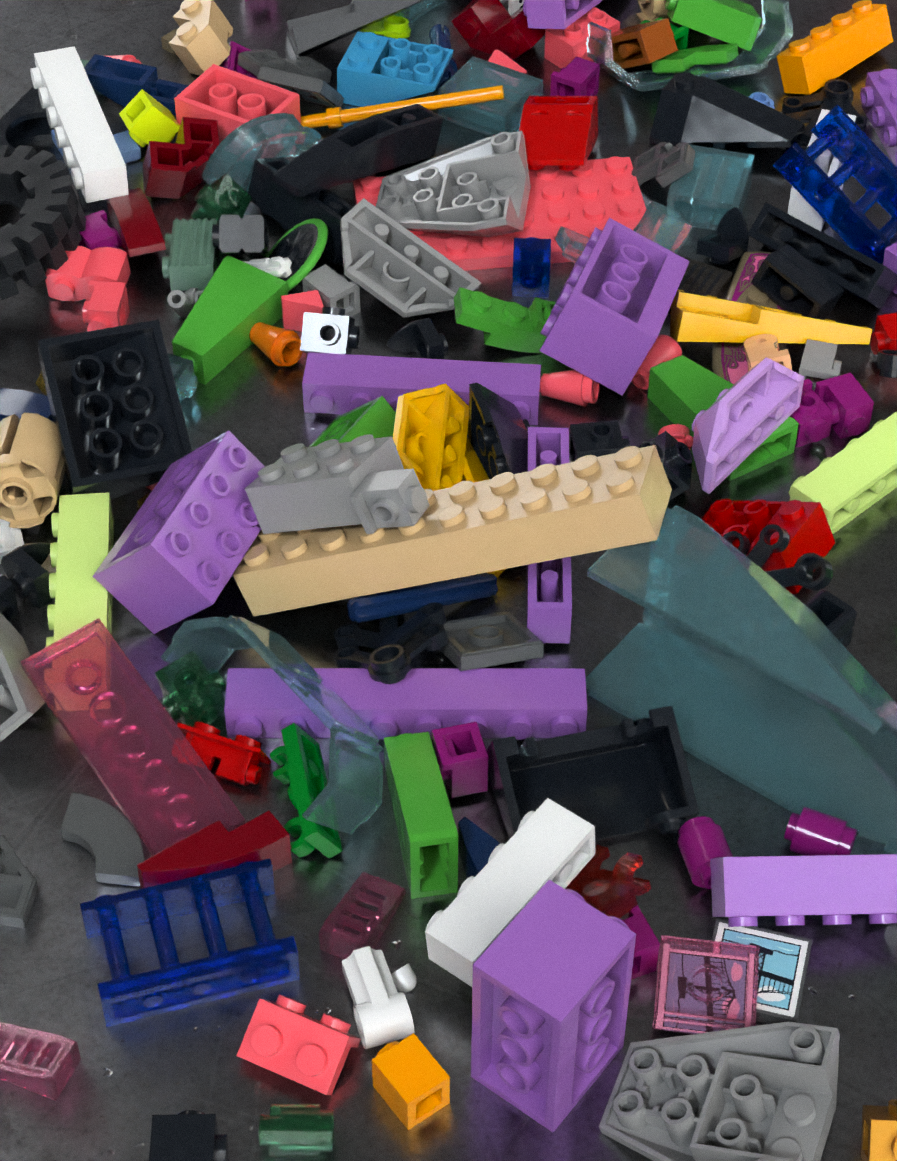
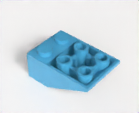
M357 31L337 67V92L344 98L343 104L359 107L396 102L434 92L453 56L454 50L442 48L436 44L427 45L411 42L404 38L395 39L379 36L372 32L363 33Z

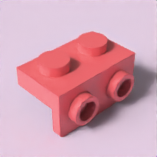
M280 994L276 1002L259 998L236 1056L322 1094L332 1096L350 1048H358L361 1038L348 1033L351 1024L326 1013H323L320 1021L304 1014L307 1005Z

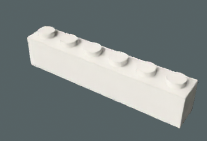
M75 46L34 53L36 68L30 69L33 86L35 89H38L42 108H46L50 128H54L58 148H62L65 165L68 169L71 168V177L76 190L81 189L86 203L129 195L126 164Z

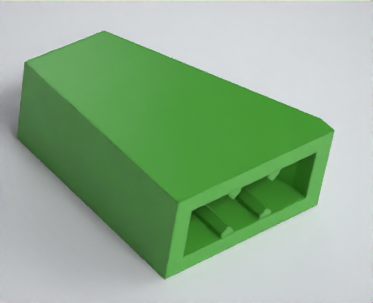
M666 0L665 9L668 10L667 14L671 21L729 44H738V47L748 51L752 49L762 18L752 5L737 0Z

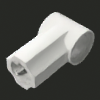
M370 946L353 950L348 958L342 960V971L354 1002L355 1023L364 1049L404 1039L415 1033L407 999L403 992H397L382 950H375Z

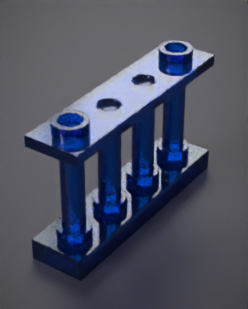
M837 104L811 130L817 139L810 146L803 150L797 143L793 144L773 166L851 248L882 264L885 248L892 245L889 240L897 233V167ZM827 149L842 163L830 177L814 162ZM852 175L867 190L855 203L839 188ZM876 202L892 216L880 230L864 215Z
M270 858L257 862H243L236 867L122 894L104 895L95 900L80 903L87 939L102 935L111 974V981L97 984L106 1028L300 980L298 951L294 937L276 939L264 896L275 894L273 866ZM245 901L257 945L228 951L217 908ZM198 912L209 957L180 963L169 919ZM150 924L160 969L131 975L121 931Z

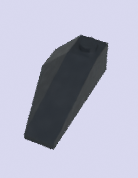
M685 72L676 73L662 89L649 139L651 144L657 145L660 142H670L673 146H676L678 143H689L692 148L693 143L713 142V148H725L726 144L733 142H745L748 148L791 147L805 127L803 122L716 81Z
M479 383L469 384V441L489 479L504 472H511L513 474L527 472L528 427H530L528 420L521 419L515 404Z

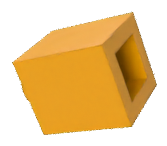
M414 1033L400 1042L393 1041L388 1043L372 1059L373 1087L407 1130H410L450 1104V1076Z

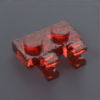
M595 844L596 854L565 889H571L579 893L589 905L607 916H615L620 919L638 905L635 896H641L652 889L649 880L638 877L633 878L635 871L644 862L641 855L627 852L617 861L613 871L607 869L600 870L602 862L611 855L608 847Z

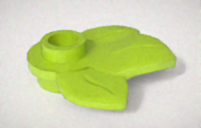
M397 14L360 30L361 32H372L376 35H384V37L395 39L408 38L411 34L409 20Z

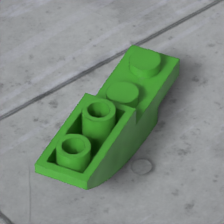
M459 287L454 296L455 319L457 324L483 331L485 345L525 353L544 354L540 352L546 336L540 334L556 301H546L535 297L530 307L527 308L516 302H507L488 296L480 291H471Z

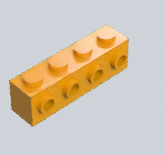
M871 0L856 2L852 5L851 10L833 16L831 22L825 26L812 29L810 35L804 39L789 43V48L776 55L784 93L810 95L823 87L828 80L836 79L892 43L893 37L887 5L872 4Z

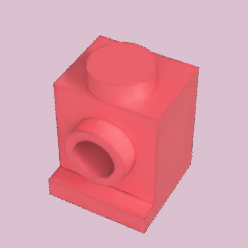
M89 280L87 287L90 301L86 300L83 305V321L88 323L87 331L126 325L130 313L126 283Z

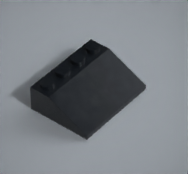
M159 319L38 340L39 363L53 422L56 423L59 433L62 455L65 461V473L71 495L109 492L111 500L159 482L172 463L192 452Z

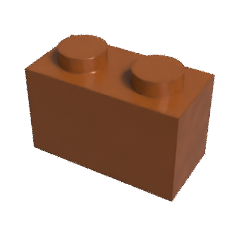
M668 18L625 27L597 40L607 72L649 64L678 51Z

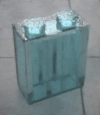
M473 56L439 89V95L503 85L504 99L439 109V115L444 117L445 121L488 136H495L501 132L519 131L523 106L529 96H545L543 95V80Z
M690 145L695 151L693 170L671 183L667 198L665 222L717 231L722 217L733 207H738L740 212H743L751 186L755 155Z

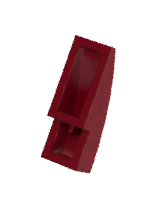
M141 188L128 190L129 195L106 199L110 222L118 231L122 248L128 253L129 257L166 250L155 214Z
M270 810L228 832L220 820H217L137 864L141 893L146 899L180 898L229 889L259 879L292 863L290 835Z

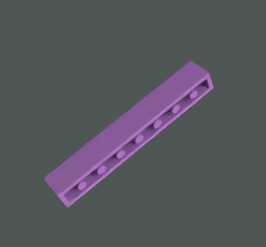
M228 668L224 706L227 738H235L236 735H243L252 739L283 738L281 730L295 723L312 738H332L338 740L345 738H377L384 740L385 737L398 736L404 733L429 732L432 739V730L477 722L482 738H507L515 736L516 740L531 737L554 738L586 731L587 694L585 669L478 668L460 671L458 668H411L403 680L394 684H384L372 680L368 669Z

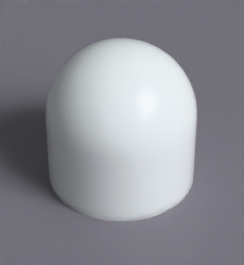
M409 963L391 974L396 990L399 992H410L417 984L416 974Z

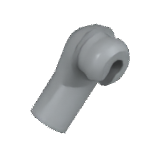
M197 287L190 288L184 293L180 290H174L168 294L167 302L177 315L187 318L204 290H199Z

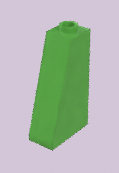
M227 255L220 263L172 340L175 370L186 377L206 385L252 344L249 333L256 323L263 322L273 326L282 318L281 296L288 295L287 281Z
M681 355L650 368L648 398L673 424L687 426L690 430V436L693 437L694 432L691 428L696 415L701 410L706 411L717 400V397L724 389H729L734 384ZM789 416L726 478L731 481L794 453L799 423Z
M429 732L404 733L398 736L385 737L384 767L411 899L457 893L458 832Z

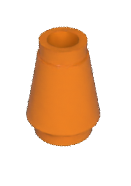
M263 322L256 323L250 330L249 338L251 342L275 365L292 366L301 358L303 353L300 351L301 340L296 332Z

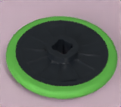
M308 219L291 228L277 241L266 257L271 259L272 257L280 256L282 258L288 257L291 260L290 269L292 273L287 278H280L287 281L288 291L298 285L309 274L325 249L328 239V228L325 222L320 219Z

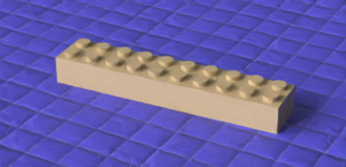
M655 445L642 448L629 446L619 450L617 453L604 456L586 455L570 463L560 465L543 464L531 471L517 474L504 472L492 479L474 483L472 481H462L450 488L435 491L424 489L430 506L415 526L378 528L374 534H366L362 524L263 534L261 530L233 573V577L252 615L255 617L656 541L672 488Z

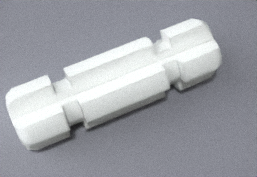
M278 256L271 259L261 258L243 261L279 278H287L292 273L290 269L292 262L288 257L282 258Z

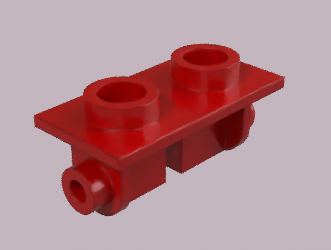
M196 721L194 727L179 722L177 724L178 729L185 735L183 742L177 741L172 750V758L177 759L178 764L210 774L216 758L221 760L215 774L217 777L248 786L250 783L256 785L261 778L262 768L257 766L259 762L271 764L269 757L260 749L262 744L252 738L236 735L235 739L232 740L219 736L221 732L219 729L203 722Z

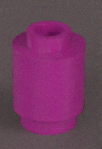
M804 807L801 815L792 812L784 839L791 841L790 851L803 856L850 855L858 830L847 826L848 821Z
M701 816L688 820L680 827L678 847L692 883L698 887L711 889L710 859L733 857V854L721 826L715 824L712 818Z

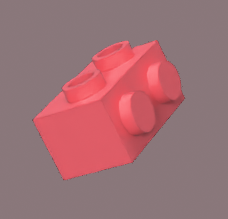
M593 7L566 29L545 30L544 58L561 69L566 67L576 56L597 62L602 59L597 40L620 30L621 22L606 12Z

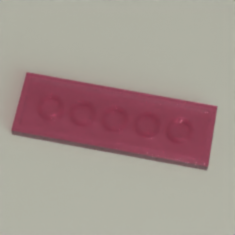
M99 618L21 661L25 674L125 817L134 826L139 837L153 856L217 820H220L228 832L245 824V818Z

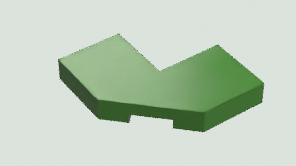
M738 44L704 45L678 50L652 62V72H655V74L683 73L694 65L727 64L739 56Z

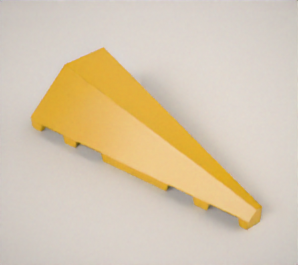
M680 289L677 290L671 304L670 337L677 342L744 343L746 339L752 336L772 334L777 337L778 343L806 344L807 339L833 344L869 345L873 330L869 327L844 324L829 319L822 320L805 317L799 313L719 299L710 295L703 296L686 293Z

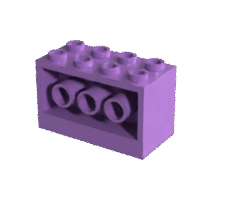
M609 218L603 230L595 227L585 249L576 261L540 332V334L546 336L540 352L623 396L659 335L690 261Z
M229 430L175 461L168 467L92 577L153 634L213 605L261 531L245 488L259 477L258 471L265 466Z
M548 880L473 964L471 1077L551 1132H554L624 1047L636 933L631 931L621 919L615 916H607L589 905L579 893L571 889H564Z

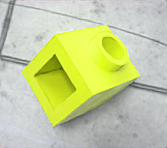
M143 89L119 113L130 131L128 133L130 137L143 148L149 144V141L170 143L179 131L180 125L171 111Z

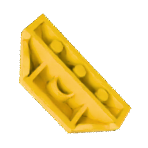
M446 383L399 396L393 430V441L404 469L414 468L423 489H431L433 491L450 488L463 480L469 406Z

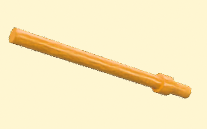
M503 85L344 110L341 107L327 108L324 113L301 116V127L303 130L328 126L329 129L344 127V123L361 121L377 114L417 103L429 110L501 100L504 99Z

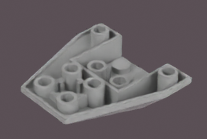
M523 131L501 132L495 136L487 137L384 177L376 207L411 231L492 237L523 231L531 188Z
M788 1021L631 1042L601 1119L599 1129L602 1134L653 1161H820L837 1105L839 1030L833 1027Z

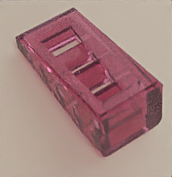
M362 872L319 931L320 950L346 959L352 954L353 950L367 946L374 949L404 898L406 888ZM369 889L387 896V898L383 900L365 892ZM362 901L379 909L373 911L358 904ZM352 914H356L370 921L368 923H365L351 916ZM345 926H348L350 928L360 931L361 933L357 935L350 931L344 930Z
M0 1022V1039L4 1041L0 1047V1079L56 1101L81 1060L77 1042L60 1035ZM13 1045L19 1046L12 1060H5ZM29 1051L35 1053L28 1065L22 1064ZM45 1057L51 1059L45 1069L39 1068Z

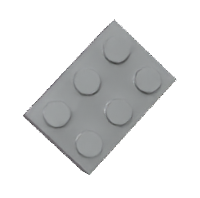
M368 434L357 437L351 442L339 443L337 439H331L313 447H305L304 444L300 443L285 448L280 453L281 458L274 464L259 470V477L249 484L245 491L263 534L358 525L362 523L349 497L369 472L404 469L392 436L374 438L373 435Z

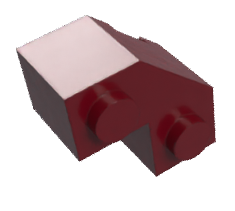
M473 0L451 20L471 48L491 55L496 49L512 60L531 49L545 35L546 30L528 28L527 17L524 15L523 7L510 15L499 0Z
M182 117L175 143L149 141L142 167L143 187L146 196L180 199L212 174L220 148L217 120Z

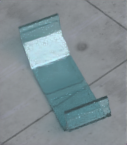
M761 0L763 25L757 32L751 51L744 49L737 58L727 64L694 65L685 72L692 73L694 76L718 80L762 72L761 69L768 68L767 63L769 60H773L793 36L792 16L789 13V2L784 0ZM593 22L588 23L589 37L586 38L587 56L595 63L600 64L602 69L623 84L640 92L663 89L676 74H655V72H652V69L633 73L626 72L613 61L611 30Z
M231 614L228 618L208 617L185 621L174 634L171 645L161 656L165 662L211 680L235 650L253 648L330 730L329 783L302 816L306 820L352 835L357 827L370 819L382 804L383 766L379 759V753L383 748L378 743V736L341 697L323 686L321 676L279 634L245 618H237Z

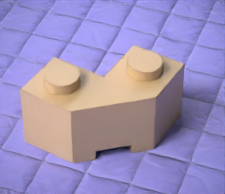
M184 0L180 5L181 9L173 16L179 28L176 31V36L169 42V45L189 73L200 76L213 64L219 66L230 55L231 47L227 43V39L232 36L233 27L214 0Z

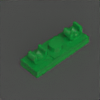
M293 723L281 730L284 746H279L270 753V758L279 766L284 765L282 768L274 771L273 774L284 785L290 784L287 788L288 796L294 807L298 810L299 817L289 820L284 825V828L294 838L299 837L296 841L290 843L291 852L296 856L305 857L316 848L326 857L331 858L343 850L320 745L298 725Z

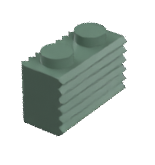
M176 218L173 221L172 233H165V254L169 256H163L162 273L164 279H170L171 291H187L190 288L196 287L199 290H204L217 270L219 250L213 247L212 226L217 224V220L214 218L210 221L207 218L203 221L199 218L195 221L192 218L188 221L184 218L181 221Z

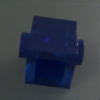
M535 237L514 238L512 296L549 297L551 239H538Z

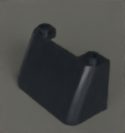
M672 705L650 709L648 711L650 718H641L635 721L632 718L623 719L619 725L538 741H535L534 737L526 738L521 747H518L515 736L492 740L487 749L488 776L509 839L517 832L523 817L529 811H536L547 798L594 825L595 841L658 828L661 835L678 833L680 827L685 822L699 814V809Z

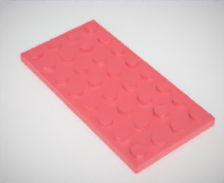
M618 156L587 160L584 166L571 171L560 170L558 166L545 165L540 170H529L531 188L523 231L492 237L409 230L464 271L576 262L585 249L595 227L603 230L609 218L657 243L637 178L632 175L633 165L630 157ZM367 176L354 180L353 193L355 204L357 205L364 198L376 207L382 179L386 176Z

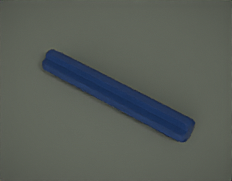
M482 573L351 598L347 603L348 616L351 621L361 623L416 612L419 608L429 603L436 602L446 606L494 596L498 592L497 577L494 574Z

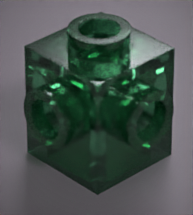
M226 173L211 185L206 184L195 197L197 204L191 217L194 220L199 218L202 221L205 218L209 221L214 218L217 220V224H219L221 215H239L243 218L252 197Z
M194 650L155 672L164 696L159 699L160 703L172 722L180 719L183 724L194 727L196 721L211 724L219 715L224 713L225 700L222 693L226 691V684L217 669L213 667L208 670Z

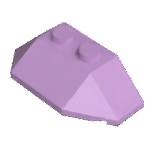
M766 357L742 376L732 387L724 389L717 397V400L706 411L701 410L696 415L691 428L694 432L692 452L702 491L710 494L800 407L804 376Z

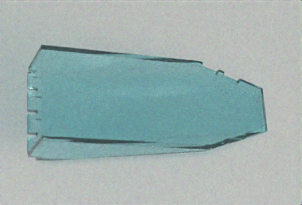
M677 505L672 509L667 507L656 541L608 549L588 569V577L643 606L644 624L639 622L586 677L587 695L627 718H632L633 721L641 718H650L648 713L650 709L672 705L683 750L791 812L801 815L803 808L808 807L848 821L847 826L858 830L856 839L858 836L886 844L883 848L884 854H897V703L810 608L701 518Z

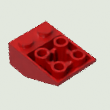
M529 96L523 106L519 131H523L529 170H540L545 165L558 166L560 170L571 171L585 165L598 138V96Z
M721 499L716 500L709 507V510L677 547V552L688 559L706 566L720 548L722 537L730 531H737L749 539V554L760 540L759 537L762 529L767 525L776 524L789 533V544L783 551L773 552L757 572L760 573L794 567L797 560L807 553H815L825 558L836 542L820 502ZM775 532L771 535V545L775 544L778 541L779 532ZM739 538L732 542V552L738 549L740 545ZM747 555L741 559L732 558L722 574L731 577ZM796 585L760 592L797 594L803 586Z

